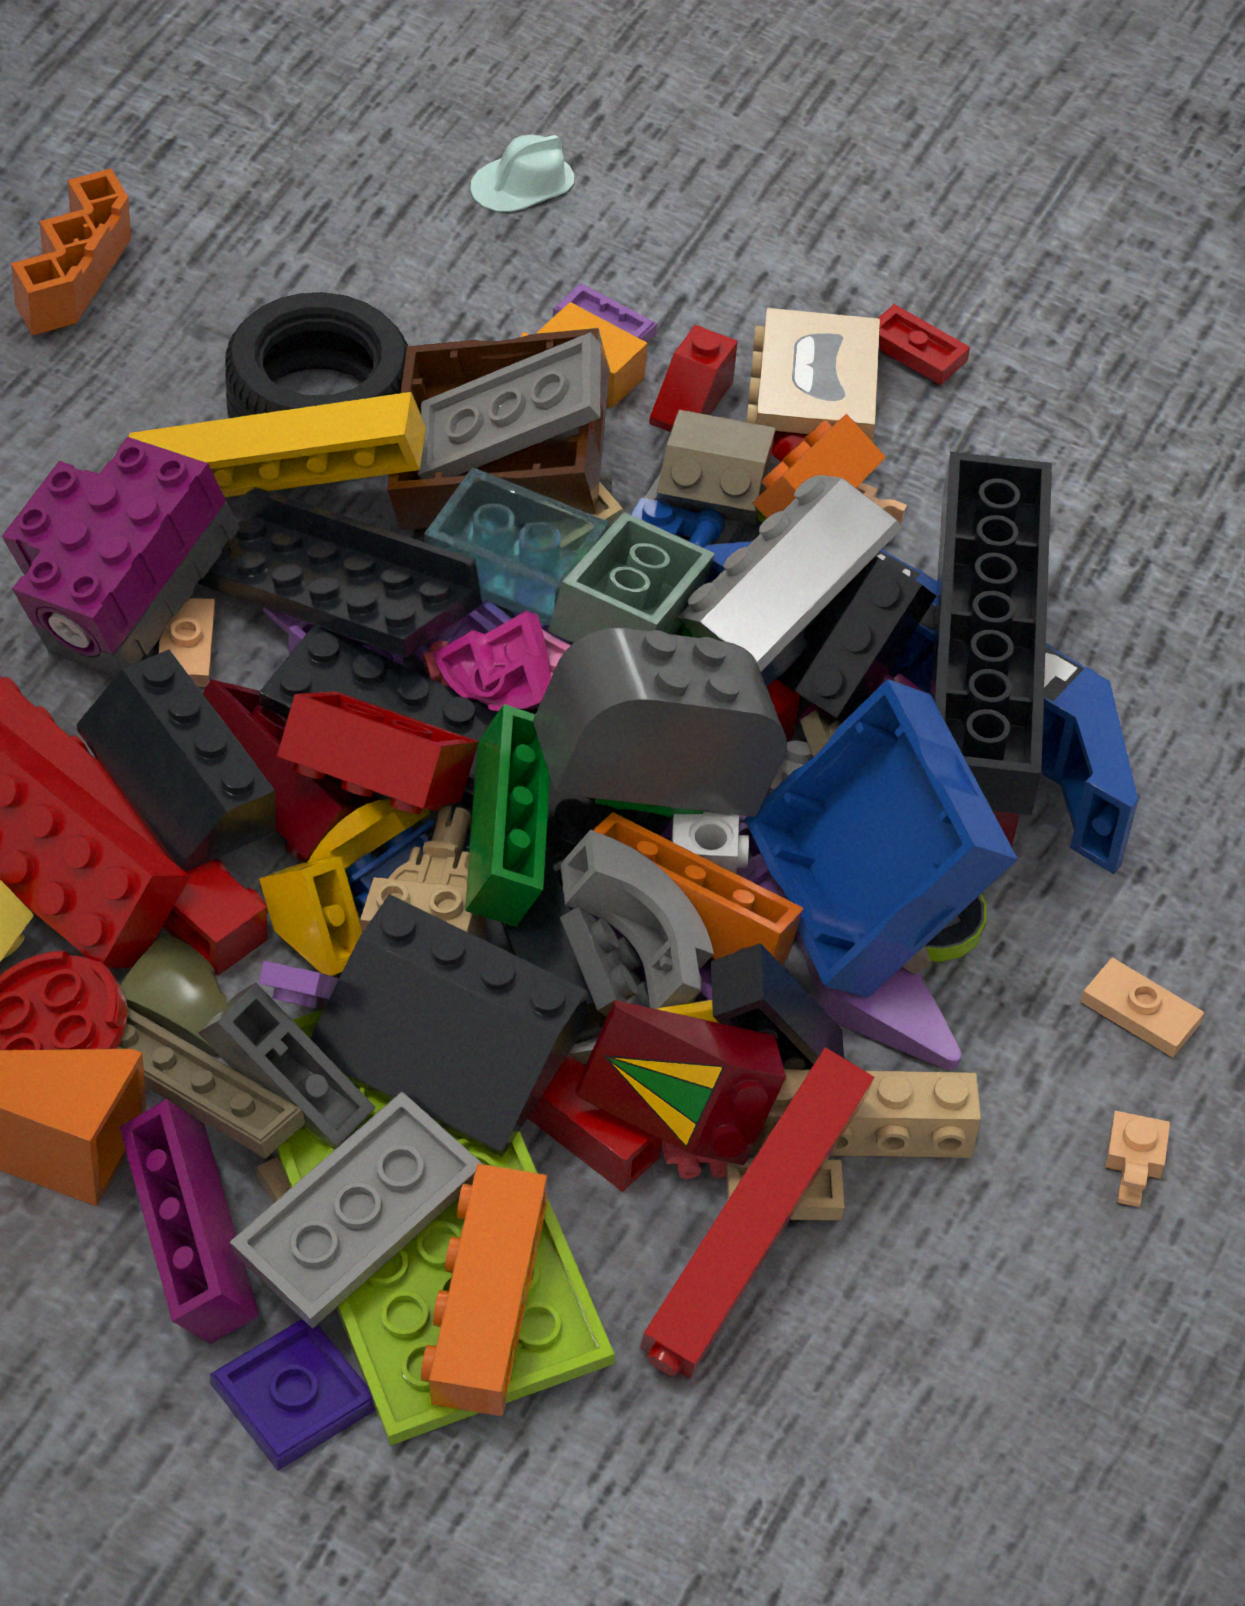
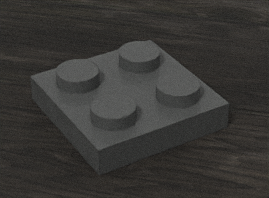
M579 906L561 916L560 920L597 1010L607 1017L614 1000L650 1008L647 982L642 981L637 967L642 965V960L631 942L625 936L620 938L616 935L605 919L600 918L596 920Z

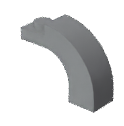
M590 830L560 864L565 905L572 908L579 906L587 913L605 919L631 942L638 952L645 969L650 1008L655 1009L693 1003L701 991L702 980L699 969L714 954L711 940L700 915L681 888L646 856L618 840Z

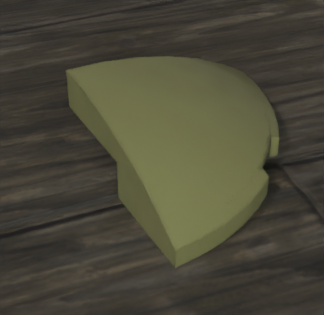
M166 933L146 950L120 984L126 998L127 1007L151 1021L165 1025L167 1031L217 1058V1052L198 1032L227 1004L226 995L221 993L215 978V969L192 946Z

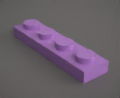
M263 961L259 984L274 987L272 999L321 1010L326 1007L339 979L319 972Z

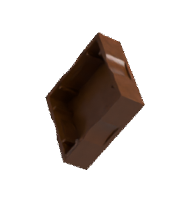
M599 328L530 334L502 341L466 340L407 346L401 393H412L421 414L422 401L591 332L601 344L600 418L458 476L444 477L442 472H436L434 478L421 479L418 475V470L389 474L387 491L401 530L597 514L610 374Z

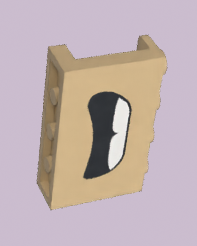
M767 308L765 326L755 325L746 422L775 427L776 431L809 434L825 419L833 426L847 413L873 442L880 319Z

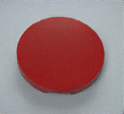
M53 951L25 959L0 975V1050L117 1049L126 1027L127 1003L120 984L101 961L97 962L86 957L69 955L67 951Z

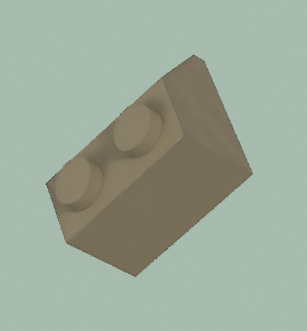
M679 410L666 446L657 489L658 500L695 513H699L704 509H713L718 511L724 519L757 525L759 510L752 502L764 491V485L760 481L768 472L776 428Z

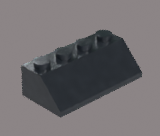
M170 649L121 669L77 723V732L166 856L185 872L276 832L275 789Z

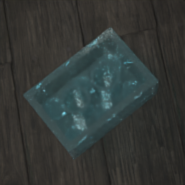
M472 467L424 533V542L473 558L477 566L482 599L518 614L525 611L537 614L540 623L550 626L562 581L609 529V521Z

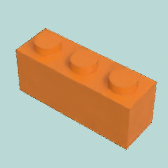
M847 413L833 426L825 419L760 481L767 489L752 503L768 518L774 513L783 511L796 498L794 493L804 481L818 475L843 478L857 488L886 456Z

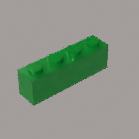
M503 704L479 739L477 747L465 911L516 927L543 891L550 775L533 723L536 714Z

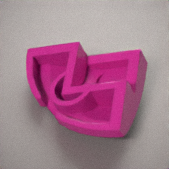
M528 611L521 613L486 634L472 630L433 653L442 676L457 694L470 701L477 699L487 704L489 710L499 712L503 704L524 711L539 708L551 680L547 648L540 620L537 614Z

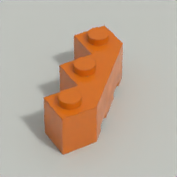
M112 168L67 180L70 213L39 221L42 255L11 263L15 306L32 336L76 324L131 240L129 197Z

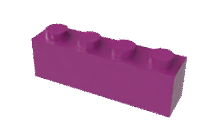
M166 1099L121 1125L120 1131L171 1320L173 1323L212 1344L259 1317L245 1264L231 1252L230 1241L236 1237L205 1124Z

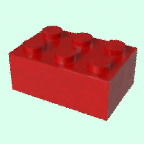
M336 691L294 695L277 757L294 762L293 771L315 779H324L325 774L343 780L341 788L346 791L371 797L375 791L391 797L390 806L408 813L421 814L422 809L440 811L443 805L461 803L479 741Z

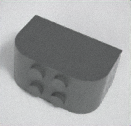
M608 628L592 632L578 639L559 659L533 720L555 794L756 817L787 750L786 736L756 659L748 650L739 645L718 641L710 637H686L667 634L659 630L643 631L628 628Z

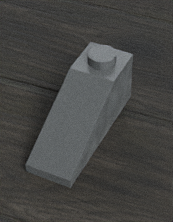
M257 982L237 993L198 1032L231 1068L301 1108L306 1121L304 1126L333 1149L337 1148L376 1108Z

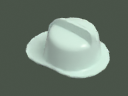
M522 135L512 140L502 158L485 165L476 172L471 179L470 192L474 200L485 209L495 212H515L568 192L574 184V173L570 165L564 161L562 142L558 136Z

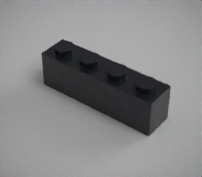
M545 850L543 891L516 927L502 922L501 924L514 955L587 990L588 1025L575 1043L578 1044L598 1037L607 1017L600 1013L595 1006L560 920L561 916L575 909L565 905L564 893L561 888L563 886L561 858L558 853L549 856L547 850Z

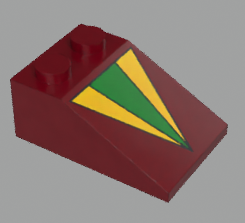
M614 1000L575 1088L576 1097L691 1155L744 1166L786 1079V1074L775 1035Z

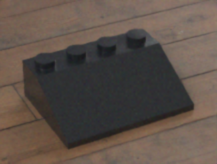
M389 894L359 937L310 1039L351 1082L389 1101H392L398 1094L403 1092L441 1127L503 1157L588 1025L587 990Z

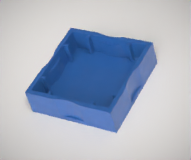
M887 679L835 730L826 745L810 761L794 770L764 799L756 817L747 816L745 818L771 876L783 889L789 901L804 908L797 930L823 985L867 998L1018 860L931 694Z

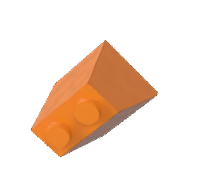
M134 1049L0 1050V1171L97 1206L127 1155L120 1126L147 1111L143 1053Z

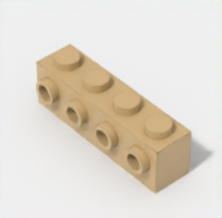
M784 1069L786 1079L750 1154H758L810 1070ZM866 1071L875 1077L868 1096L830 1155L972 1158L981 1121L976 1073Z

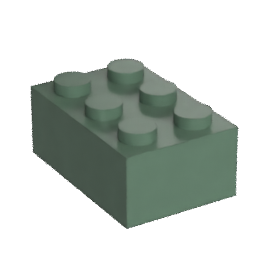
M623 512L562 581L548 632L565 639L571 645L585 635L608 628H628L643 631L659 630L674 635L683 624L678 616L689 606V597L699 587L706 584L715 553Z

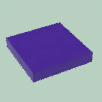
M303 1319L210 1373L211 1386L277 1471L375 1411L372 1396L365 1382L317 1324L312 1329Z

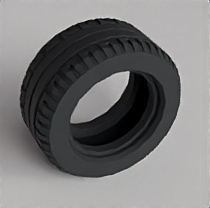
M326 292L299 293L276 299L261 306L249 315L238 326L229 340L225 356L229 418L400 394L408 343L399 328L385 314L364 301L346 295ZM304 369H332L353 375L362 381L360 385L353 389L332 395H305L281 388L274 382L283 375Z

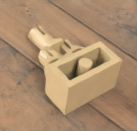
M451 806L442 807L438 813V821L432 840L424 842L423 857L421 848L414 847L411 850L408 862L398 867L388 879L373 878L360 919L363 931L387 896L391 894L485 940L488 930L486 917L465 911L469 852H464L462 849L472 824V816L466 809L456 807L453 819L449 821L452 808Z

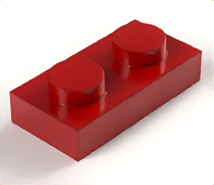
M895 304L878 317L880 319L878 350L939 385H942L968 361L970 352L968 345Z

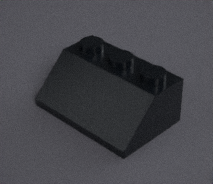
M875 556L814 618L815 621H813L814 624L807 628L803 636L808 642L806 648L777 680L844 722L878 689L935 600L936 595L918 581Z

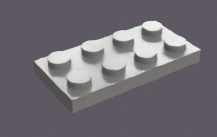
M590 332L422 401L421 416L426 426L420 470H418L420 478H434L436 472H442L444 477L458 476L599 419L601 344Z
M401 1092L230 1241L231 1252L313 1329L454 1203L460 1196L462 1185L473 1184L476 1166L482 1163L405 1093Z

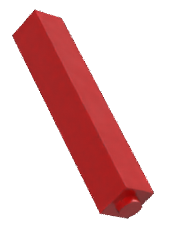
M826 1047L823 1049L645 1330L640 1349L648 1353L646 1359L651 1365L667 1375L675 1377L679 1372L691 1379L868 1096L875 1078L874 1076Z
M568 1054L527 1119L623 1192L660 1158L662 1140L576 1097L575 1088L585 1066Z

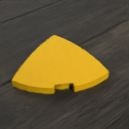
M391 799L368 803L353 811L330 830L319 843L308 862L341 856L345 869L430 814L428 809H422L421 814L408 813L390 806Z

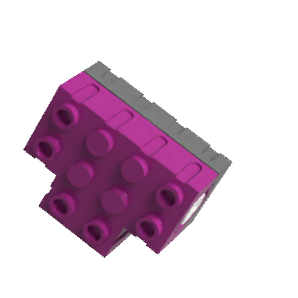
M126 437L117 449L118 451L114 458L107 462L99 474L86 469L82 471L74 468L71 464L58 461L2 535L8 549L22 573H24V576L20 577L12 590L48 652L116 676L121 669L140 662L144 655H148L166 630L165 626L172 617L177 615L194 592V587L200 578H204L222 553L221 550L227 541H231L240 528L208 463L130 437Z

